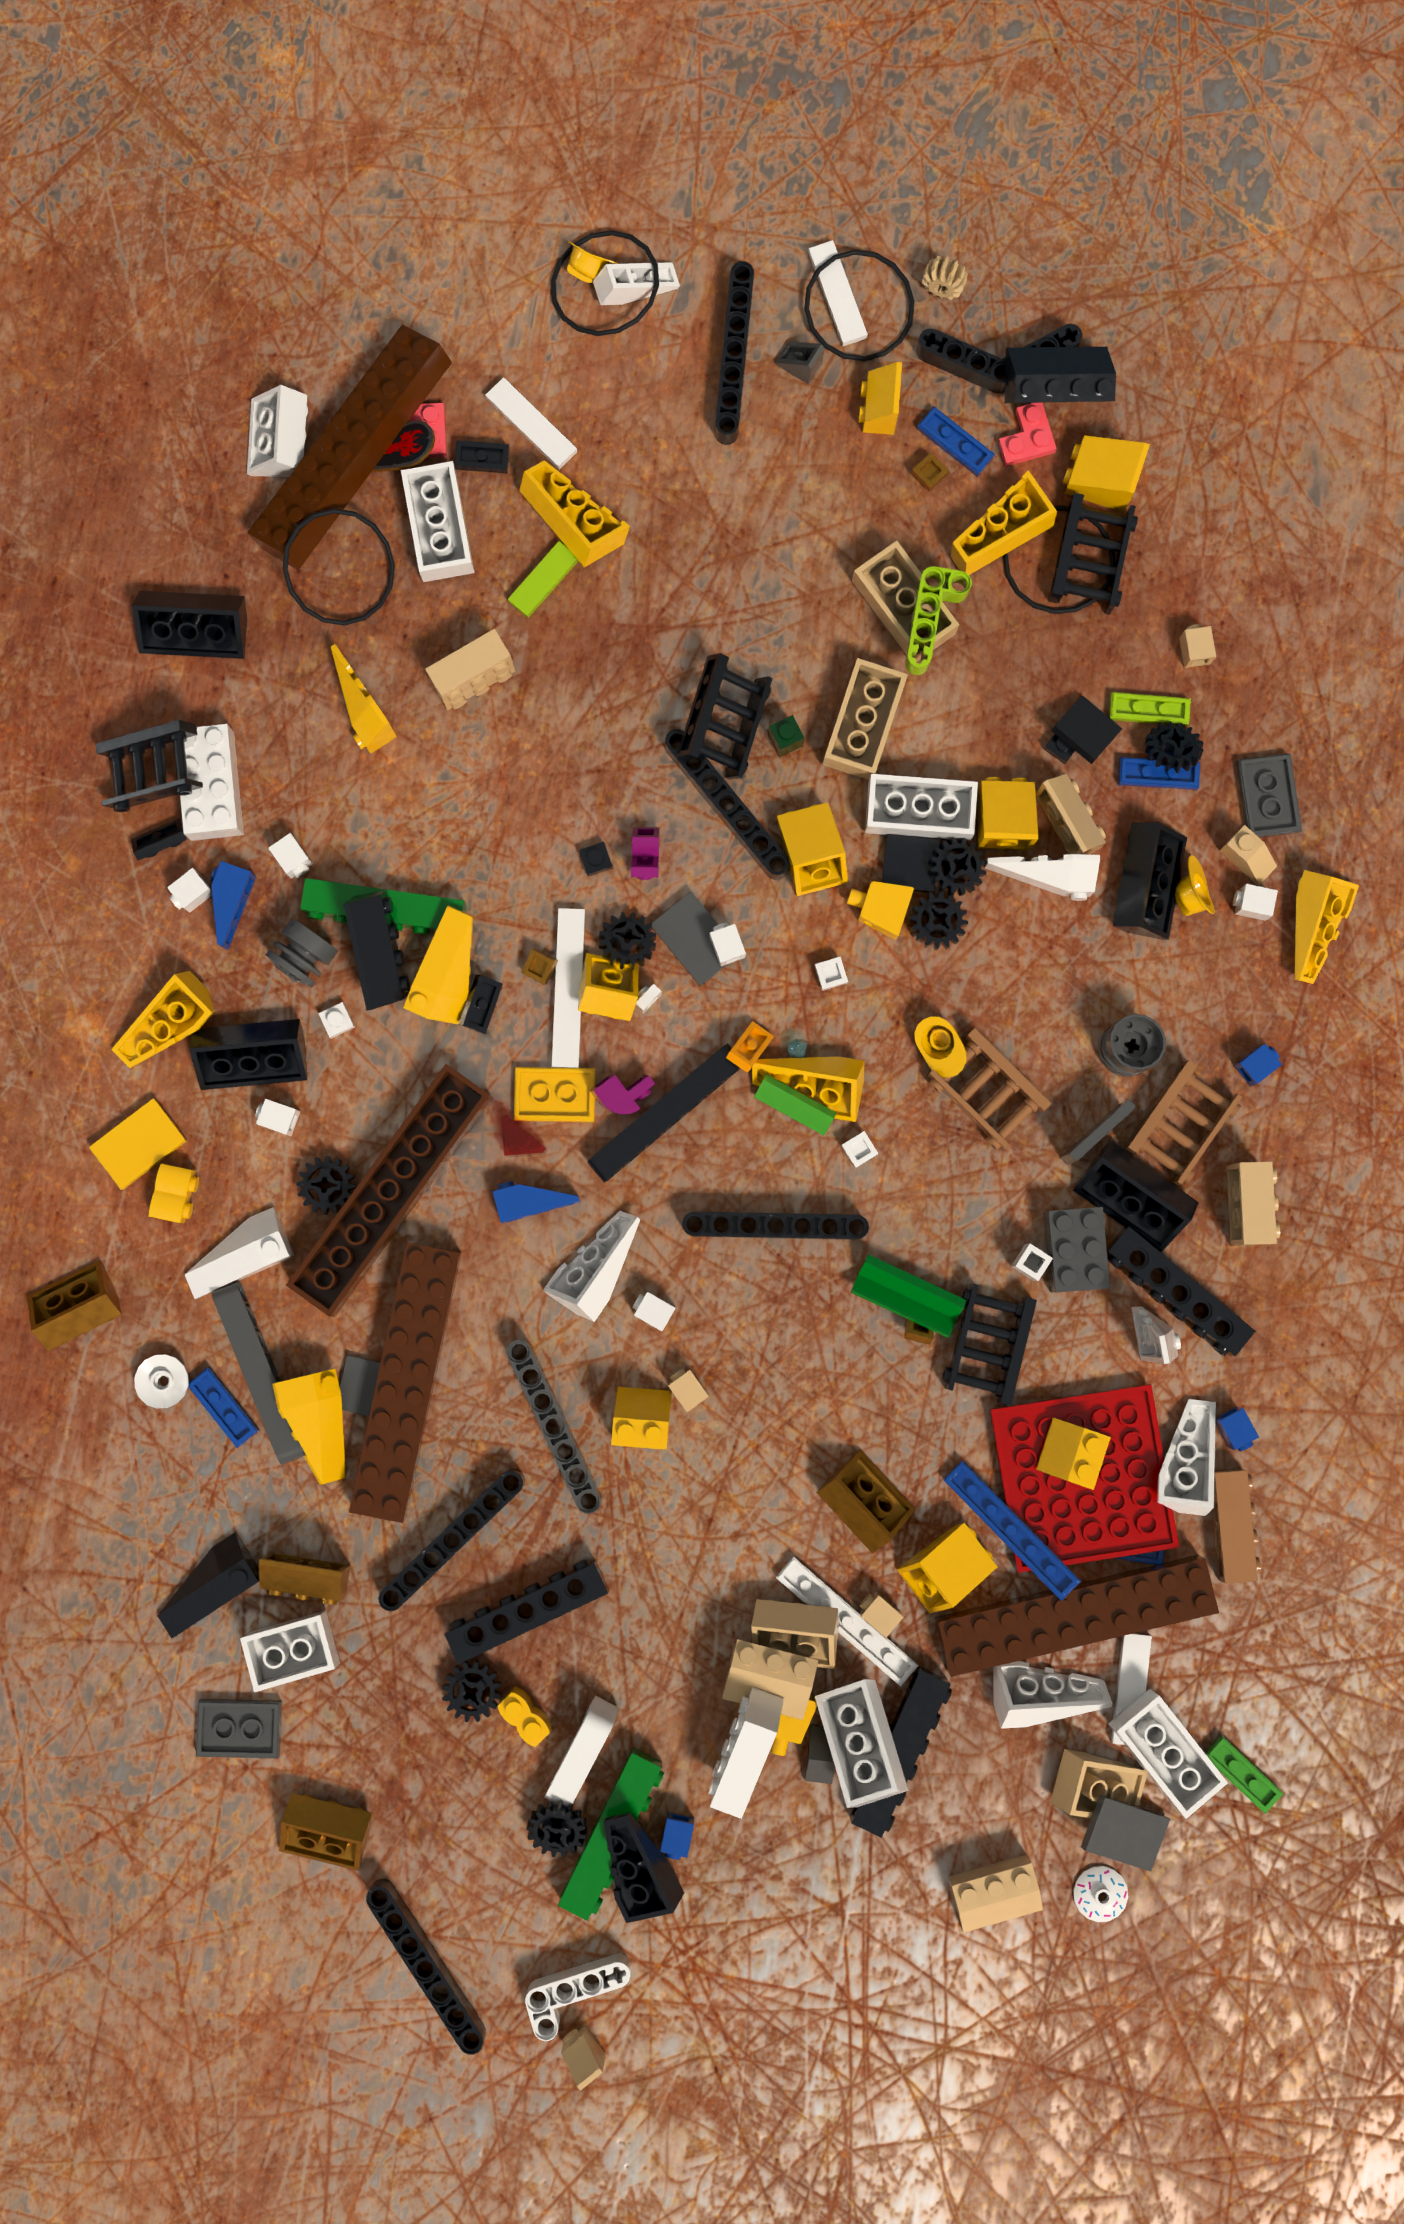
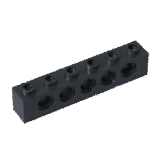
M1129 1226L1123 1227L1106 1248L1107 1255L1109 1256L1107 1260L1117 1269L1124 1268L1130 1273L1128 1278L1139 1287L1143 1284L1148 1288L1151 1298L1159 1304L1165 1302L1172 1308L1169 1312L1182 1322L1184 1319L1192 1325L1191 1330L1200 1338L1204 1339L1207 1337L1214 1343L1212 1348L1225 1357L1226 1354L1236 1356L1256 1332ZM1133 1251H1137L1141 1256V1262L1138 1266H1134L1130 1262L1129 1257ZM1155 1268L1159 1269L1162 1273V1279L1157 1284L1151 1280V1272ZM1175 1286H1179L1183 1291V1296L1179 1301L1172 1297V1290ZM1197 1303H1200L1204 1308V1313L1200 1318H1196L1193 1314V1307ZM1219 1320L1225 1325V1331L1220 1336L1214 1331V1325Z
M588 1559L580 1561L573 1565L575 1570L564 1574L563 1570L548 1577L550 1582L540 1586L536 1582L524 1588L525 1593L516 1598L514 1594L499 1600L500 1605L493 1609L485 1606L475 1611V1617L467 1621L462 1617L450 1623V1629L444 1635L457 1664L463 1663L608 1594L609 1588L597 1561L589 1562ZM572 1579L580 1580L583 1583L584 1589L578 1593L571 1591L568 1585L569 1581ZM554 1591L558 1595V1602L548 1604L544 1600V1593ZM522 1603L531 1604L534 1609L533 1614L530 1616L522 1615L519 1611V1605ZM499 1614L505 1615L509 1621L508 1626L504 1628L498 1627L494 1622V1617ZM473 1626L480 1627L483 1630V1638H472L469 1632L470 1628Z

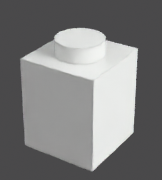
M291 833L269 847L273 856L291 879L293 877L299 878L309 871V866L313 864Z
M193 868L167 887L173 894L169 897L173 904L179 910L184 908L189 913L212 896V889Z
M1245 884L1239 890H1236L1234 894L1233 906H1236L1235 914L1264 921L1268 920L1273 916L1278 890Z
M726 922L713 927L714 931L710 932L709 937L720 967L746 957V952L735 924L729 925Z
M265 1099L264 1103H260L256 1110L255 1118L258 1119L256 1124L292 1136L301 1111Z
M1029 1243L1023 1246L1011 1267L1032 1281H1039L1053 1258Z
M647 1292L645 1296L642 1294L638 1296L632 1308L637 1310L634 1316L663 1331L676 1307Z

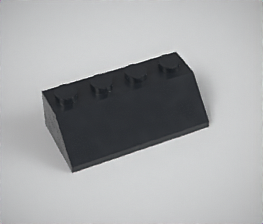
M1107 347L1006 348L1004 403L1115 401L1116 372Z
M139 591L132 609L139 653L244 659L247 633L245 596Z
M1159 822L1131 823L1126 856L1123 861L1122 878L1118 888V900L1113 915L1114 927L1131 934L1169 940L1176 903V887L1180 881L1187 837Z
M386 890L355 895L343 905L366 1010H373L404 1000L408 995V991H410V982L408 976H404L402 969L405 959L402 949L398 950L396 939H399V930L397 924L392 922L391 913H393L394 908L391 897H387Z
M300 1019L200 1028L191 1036L189 1050L201 1090L306 1081L308 1079L305 1038Z
M1111 1140L1094 1158L1073 1189L1074 1192L1094 1206L1103 1207L1104 1213L1124 1227L1129 1226L1160 1252L1192 1220L1199 1204L1198 1201Z

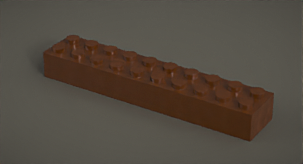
M403 324L400 326L247 532L261 549L283 561L285 545L298 524L312 513L332 508L344 510L404 425L409 422L452 364L440 343ZM334 513L315 518L299 530L289 549L288 565L299 570L340 514Z
M445 1064L286 1286L329 1317H335L493 1097Z
M406 1242L349 1513L403 1523L406 1520L462 1253Z
M1194 1555L1164 1562L1161 1565H1152L1080 1582L1062 1601L1051 1590H1046L935 1617L946 1668L950 1676L953 1677L1218 1614L1219 1610L1206 1558Z

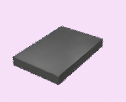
M1291 753L1238 760L1236 765L1245 826L1259 838L1300 833L1302 826Z
M689 892L651 923L654 932L700 987L727 966L720 967L709 937L710 932L714 931L713 927L719 924L692 892Z
M1130 1100L1118 1104L1060 1158L1065 1164L1077 1162L1135 1109V1105Z
M199 1699L196 1757L278 1759L280 1757L282 1701Z
M1100 1794L1081 1848L1090 1853L1151 1871L1170 1818Z

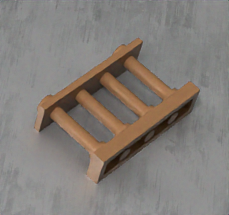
M974 1028L964 1038L968 1042L965 1049L967 1053L966 1063L974 1055L978 1056L980 1054L987 1061L982 1071L959 1094L947 1083L952 1077H941L934 1069L927 1075L930 1079L928 1083L936 1092L941 1093L943 1091L988 1136L986 1141L995 1150L1000 1148L1004 1151L1010 1146L1004 1139L1031 1112L1038 1111L1042 1113L1052 1103ZM999 1072L1006 1079L1004 1087L977 1113L966 1101L993 1074ZM1019 1092L1025 1098L1023 1101L1024 1105L996 1132L985 1120L1012 1093L1016 1094Z
M1191 1060L1182 1063L1123 1148L1131 1155L1137 1154L1138 1151L1141 1153L1146 1152L1177 1175L1172 1181V1184L1175 1186L1182 1185L1183 1182L1187 1184L1196 1172L1193 1170L1196 1163L1228 1117L1232 1119L1241 1107L1238 1104L1242 1098L1241 1095H1233L1228 1100L1197 1079L1194 1071L1198 1065ZM1184 1086L1187 1088L1189 1086L1222 1108L1214 1122L1181 1100L1182 1096L1179 1095V1092ZM1168 1108L1177 1109L1207 1130L1199 1144L1166 1122V1118L1163 1115ZM1153 1130H1161L1192 1152L1184 1165H1181L1150 1143L1151 1139L1148 1137Z

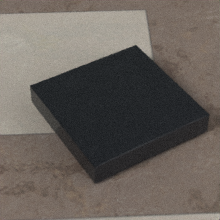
M1082 695L1055 724L1051 731L1092 764L1119 734L1122 728Z
M887 834L882 883L913 887V891L934 893L935 883L933 884L932 880L936 876L935 874H928V870L933 868L934 865H931L928 861L931 857H936L932 852L934 849L939 848L940 840Z

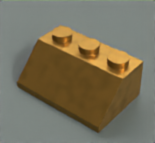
M100 1260L27 1296L31 1332L47 1351L61 1346L122 1315L119 1297Z
M861 1449L844 1463L816 1492L872 1554L890 1542L916 1510Z
M270 1552L259 1560V1586L261 1589H267V1594L283 1596V1593L286 1592L294 1594L296 1599L310 1600V1597L321 1598V1603L336 1605L337 1601H342L346 1597L351 1565Z
M291 1793L281 1821L279 1851L359 1871L370 1830L372 1813L366 1812L359 1807L350 1808L342 1806L335 1801L314 1799L307 1794L298 1795Z

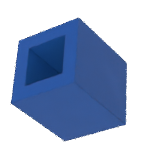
M1263 1044L1241 1059L1234 1067L1251 1087L1258 1084L1282 1064L1278 1060L1280 1056L1273 1047Z
M1235 1407L1215 1418V1424L1230 1449H1238L1239 1452L1244 1451L1254 1445L1252 1441L1259 1438L1244 1408Z
M667 1812L660 1852L665 1853L666 1857L676 1860L681 1859V1857H688L694 1828V1817Z

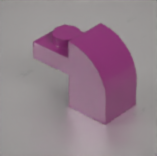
M633 827L631 877H637L640 880H650L653 877H659V827Z
M610 1074L589 1091L606 1110L617 1114H631L640 1110V1107L634 1100L638 1099L640 1101L652 1092L650 1088L655 1083L649 1075H643L625 1089L616 1075Z

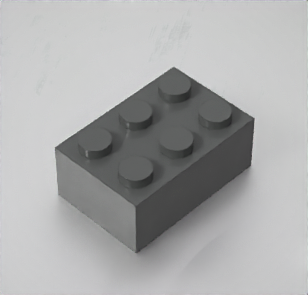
M1103 1207L1043 1212L1047 1255L1053 1258L1048 1265L1050 1292L1110 1289Z

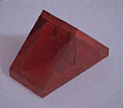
M506 1114L502 1116L505 1157L542 1155L548 1151Z

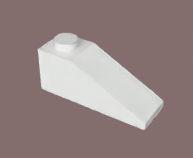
M652 263L606 264L593 281L600 305H623L650 297L654 287ZM657 263L659 288L656 295L678 289L680 284L673 263Z

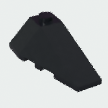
M237 1532L228 1536L209 1550L157 1615L171 1639L259 1582V1567Z
M630 1812L606 1818L604 1826L607 1847L612 1858L611 1875L614 1876L616 1886L614 1896L625 1922L630 1923L674 1913L684 1895V1891L673 1868Z

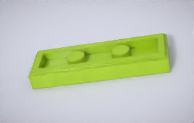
M558 541L508 598V602L525 617L529 618L578 563L577 558L565 545Z
M1112 692L1110 694L1109 718L1113 721L1161 723L1163 725H1168L1169 722H1172L1174 726L1183 723V726L1187 727L1190 719L1191 698Z

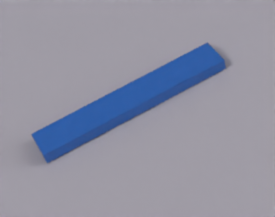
M961 1461L943 1479L1061 1601L1081 1582L964 1461Z

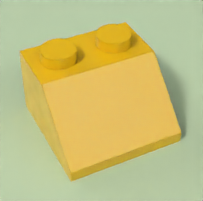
M895 362L868 371L867 381H862L860 397L865 398V406H860L859 423H863V433L894 435L899 414L902 362Z
M586 953L578 994V1011L630 1021L638 1000V964L635 963L634 970L630 969L629 964H625V967L621 970L620 963L618 962L612 966L610 965L611 958H603L599 955Z
M1053 1417L1036 1470L1094 1490L1111 1437Z

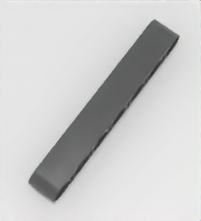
M237 1281L213 1291L212 1297L279 1463L284 1465L305 1456V1452L298 1440H294L291 1434L293 1431L286 1418L283 1419L278 1411L272 1384L281 1381L242 1285Z
M523 1339L513 1341L507 1348L508 1359L576 1506L585 1514L594 1513L601 1505V1493L536 1353L528 1341ZM517 1344H522L527 1349V1355L522 1360L515 1358L513 1355V1348ZM534 1369L537 1371L539 1378L535 1384L526 1382L524 1378L526 1370ZM538 1394L548 1395L550 1398L548 1408L543 1409L537 1406L536 1397ZM555 1418L561 1422L562 1429L559 1433H552L548 1430L547 1423L550 1419ZM567 1443L572 1446L573 1455L571 1457L564 1458L559 1454V1446L561 1444ZM575 1468L583 1470L585 1479L579 1483L574 1482L570 1477L571 1470ZM586 1493L593 1494L597 1500L596 1505L593 1507L584 1506L582 1496Z

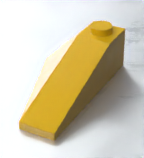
M336 644L330 647L350 721L356 732L352 737L361 750L366 747L371 754L397 736L374 699L369 695Z
M1304 870L1302 878L1298 883L1296 895L1295 980L1314 984L1328 956L1326 949L1330 941L1336 940L1340 933L1336 930L1342 918L1347 919L1352 910L1359 885Z
M449 905L447 906L413 981L403 1007L404 1009L427 1019L459 1024L470 992L472 915Z
M191 971L174 974L111 1050L129 1068H132L195 1033L214 1012L209 990Z
M839 1056L758 1059L753 1065L752 1084L760 1086L767 1074L836 1112L837 1114L834 1119L856 1122L864 1084L863 1060Z
M336 1369L273 1383L272 1386L278 1411L283 1419L286 1418L293 1431L291 1434L294 1440H298L304 1450V1458L319 1484L322 1485L346 1478L342 1397Z

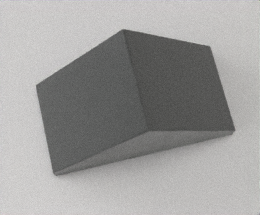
M788 341L775 364L809 385L822 365L824 346L817 343Z
M810 1724L804 1781L832 1784L835 1765L824 1727Z

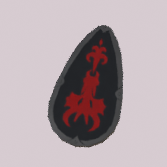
M420 420L407 422L372 472L401 470L421 463L428 457L434 447V430L426 422Z

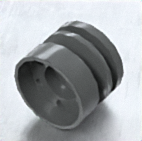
M291 918L282 931L283 935L290 941L286 946L275 941L273 945L283 952L278 956L271 950H268L265 955L278 970L289 978L312 988L315 982L307 977L306 974L311 971L320 977L322 973L314 966V963L319 961L329 965L338 953V950L310 929Z
M1139 1014L1126 1016L1113 1024L1103 1033L1099 1042V1055L1102 1063L1110 1072L1122 1077H1132L1150 1069L1161 1060L1166 1049V1038L1161 1026L1154 1019ZM1125 1044H1130L1129 1048L1133 1050L1131 1053H1128V1048L1124 1046Z

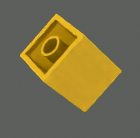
M1084 435L1081 444L1075 443L1070 459L1075 461L1072 469L1067 468L1062 482L1067 484L1064 494L1073 496L1074 493L1083 494V500L1124 513L1135 492L1150 444Z
M999 777L985 778V781H981L978 786L977 849L1030 851L1038 840L1035 782H1028L1026 778H1013L1012 781H1001Z
M828 802L815 804L797 811H788L777 816L778 830L784 852L789 859V871L797 896L848 883L846 853Z
M618 1386L611 1445L667 1450L672 1391Z
M961 1523L951 1527L900 1566L897 1571L929 1614L956 1606L997 1568V1565L994 1563L991 1553L983 1548L976 1539L973 1529L965 1523Z

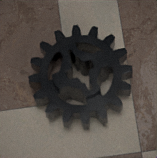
M1169 722L1167 727L1160 723L1157 729L1152 727L1150 734H1147L1144 753L1149 754V761L1156 760L1155 767L1163 765L1165 766V771L1168 772L1170 768H1174L1175 772L1179 773L1180 768L1189 771L1191 765L1197 766L1204 750L1202 749L1204 742L1199 740V733H1191L1192 727L1184 729L1183 723L1174 726L1172 722Z
M952 838L949 844L943 841L940 844L941 849L936 848L932 852L936 857H931L928 863L934 865L933 868L928 870V874H935L936 876L932 883L939 882L941 884L939 891L947 888L949 896L953 895L955 891H957L959 897L963 896L966 890L969 893L975 890L974 885L979 886L982 884V880L979 877L986 875V871L981 869V867L987 861L979 859L983 851L975 852V843L967 846L966 838H963L959 843H957L956 838ZM950 851H960L961 854H954ZM962 860V862L959 864V871L953 874V872L955 871L954 868L956 867V863ZM954 880H961L962 882L966 881V883L957 884L953 882Z
M940 891L938 897L935 898L931 892L928 894V901L922 897L919 899L918 902L921 907H913L912 911L917 915L910 916L909 921L916 925L912 926L910 930L911 932L919 933L915 939L916 941L922 938L925 940V948L932 943L934 944V950L937 951L940 944L946 950L950 947L949 941L955 945L959 942L956 935L964 936L965 931L961 927L967 926L968 921L963 920L962 917L967 914V910H959L962 904L961 901L952 902L954 895L951 894L946 899L943 892ZM935 904H940V905H944V906H947V907H946V908H937V907L935 906ZM923 912L925 913L924 916L927 918V924L924 927L921 923V917ZM953 915H955L956 918L955 929H953V926L951 925V917ZM935 917L937 919L940 917L944 919L942 924L937 925L933 921ZM932 933L941 934L943 938H935L930 935Z
M621 912L620 919L612 915L610 918L611 924L603 923L604 931L599 932V939L601 941H599L598 947L599 949H605L602 954L603 958L611 957V966L618 962L620 963L621 970H623L625 964H629L630 969L634 970L635 963L642 967L645 963L644 958L651 960L653 954L651 951H655L656 943L653 942L656 940V933L651 932L652 924L644 925L645 917L642 916L637 920L635 919V913L632 912L630 918H627L625 913ZM625 939H629L630 943H626Z
M326 1156L324 1162L318 1157L315 1158L314 1166L306 1163L307 1173L299 1172V1175L304 1178L303 1181L296 1182L297 1186L303 1187V1191H300L298 1196L307 1198L303 1205L309 1206L313 1204L312 1211L315 1213L320 1208L324 1215H328L330 1208L333 1213H338V1206L343 1207L346 1202L345 1200L350 1197V1189H356L357 1187L350 1183V1180L355 1178L354 1174H347L350 1166L346 1164L340 1167L342 1160L337 1158L332 1163L330 1156ZM333 1169L341 1174L343 1181H338L334 1176L335 1171ZM320 1170V1175L312 1180L311 1178L314 1173ZM328 1180V1182L338 1186L327 1188L326 1192L325 1189L316 1186V1184L326 1183ZM310 1190L317 1192L320 1202L314 1199ZM339 1191H343L341 1196L332 1202L333 1196Z
M467 1660L463 1663V1669L455 1665L453 1668L455 1675L448 1673L445 1677L450 1683H445L442 1686L443 1690L448 1691L442 1697V1700L450 1701L447 1711L455 1709L456 1719L463 1714L465 1715V1722H468L471 1716H474L476 1722H479L482 1713L486 1717L491 1715L489 1707L493 1709L498 1707V1703L494 1699H499L502 1696L501 1692L496 1691L502 1685V1682L494 1681L497 1672L489 1673L488 1663L481 1668L479 1667V1660H476L473 1666H470ZM469 1673L479 1674L482 1677H471ZM456 1681H458L460 1686V1693L457 1696L454 1694ZM487 1686L490 1687V1697L488 1701H486V1697L484 1696V1689H486ZM469 1687L471 1689L474 1687L478 1689L475 1695L473 1693L470 1695L466 1693ZM463 1705H473L475 1709H469L464 1707Z
M548 1800L547 1807L539 1804L537 1811L532 1810L530 1819H528L526 1829L529 1831L528 1840H534V1848L541 1846L542 1854L551 1851L552 1857H555L557 1852H561V1855L566 1857L568 1850L575 1854L577 1846H583L588 1829L586 1827V1818H581L582 1811L580 1809L573 1811L572 1803L567 1807L563 1806L562 1800H559L557 1805H553L552 1801Z

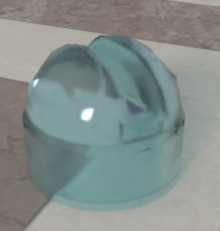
M803 1039L791 1041L788 1045L789 1055L792 1058H804L808 1041Z

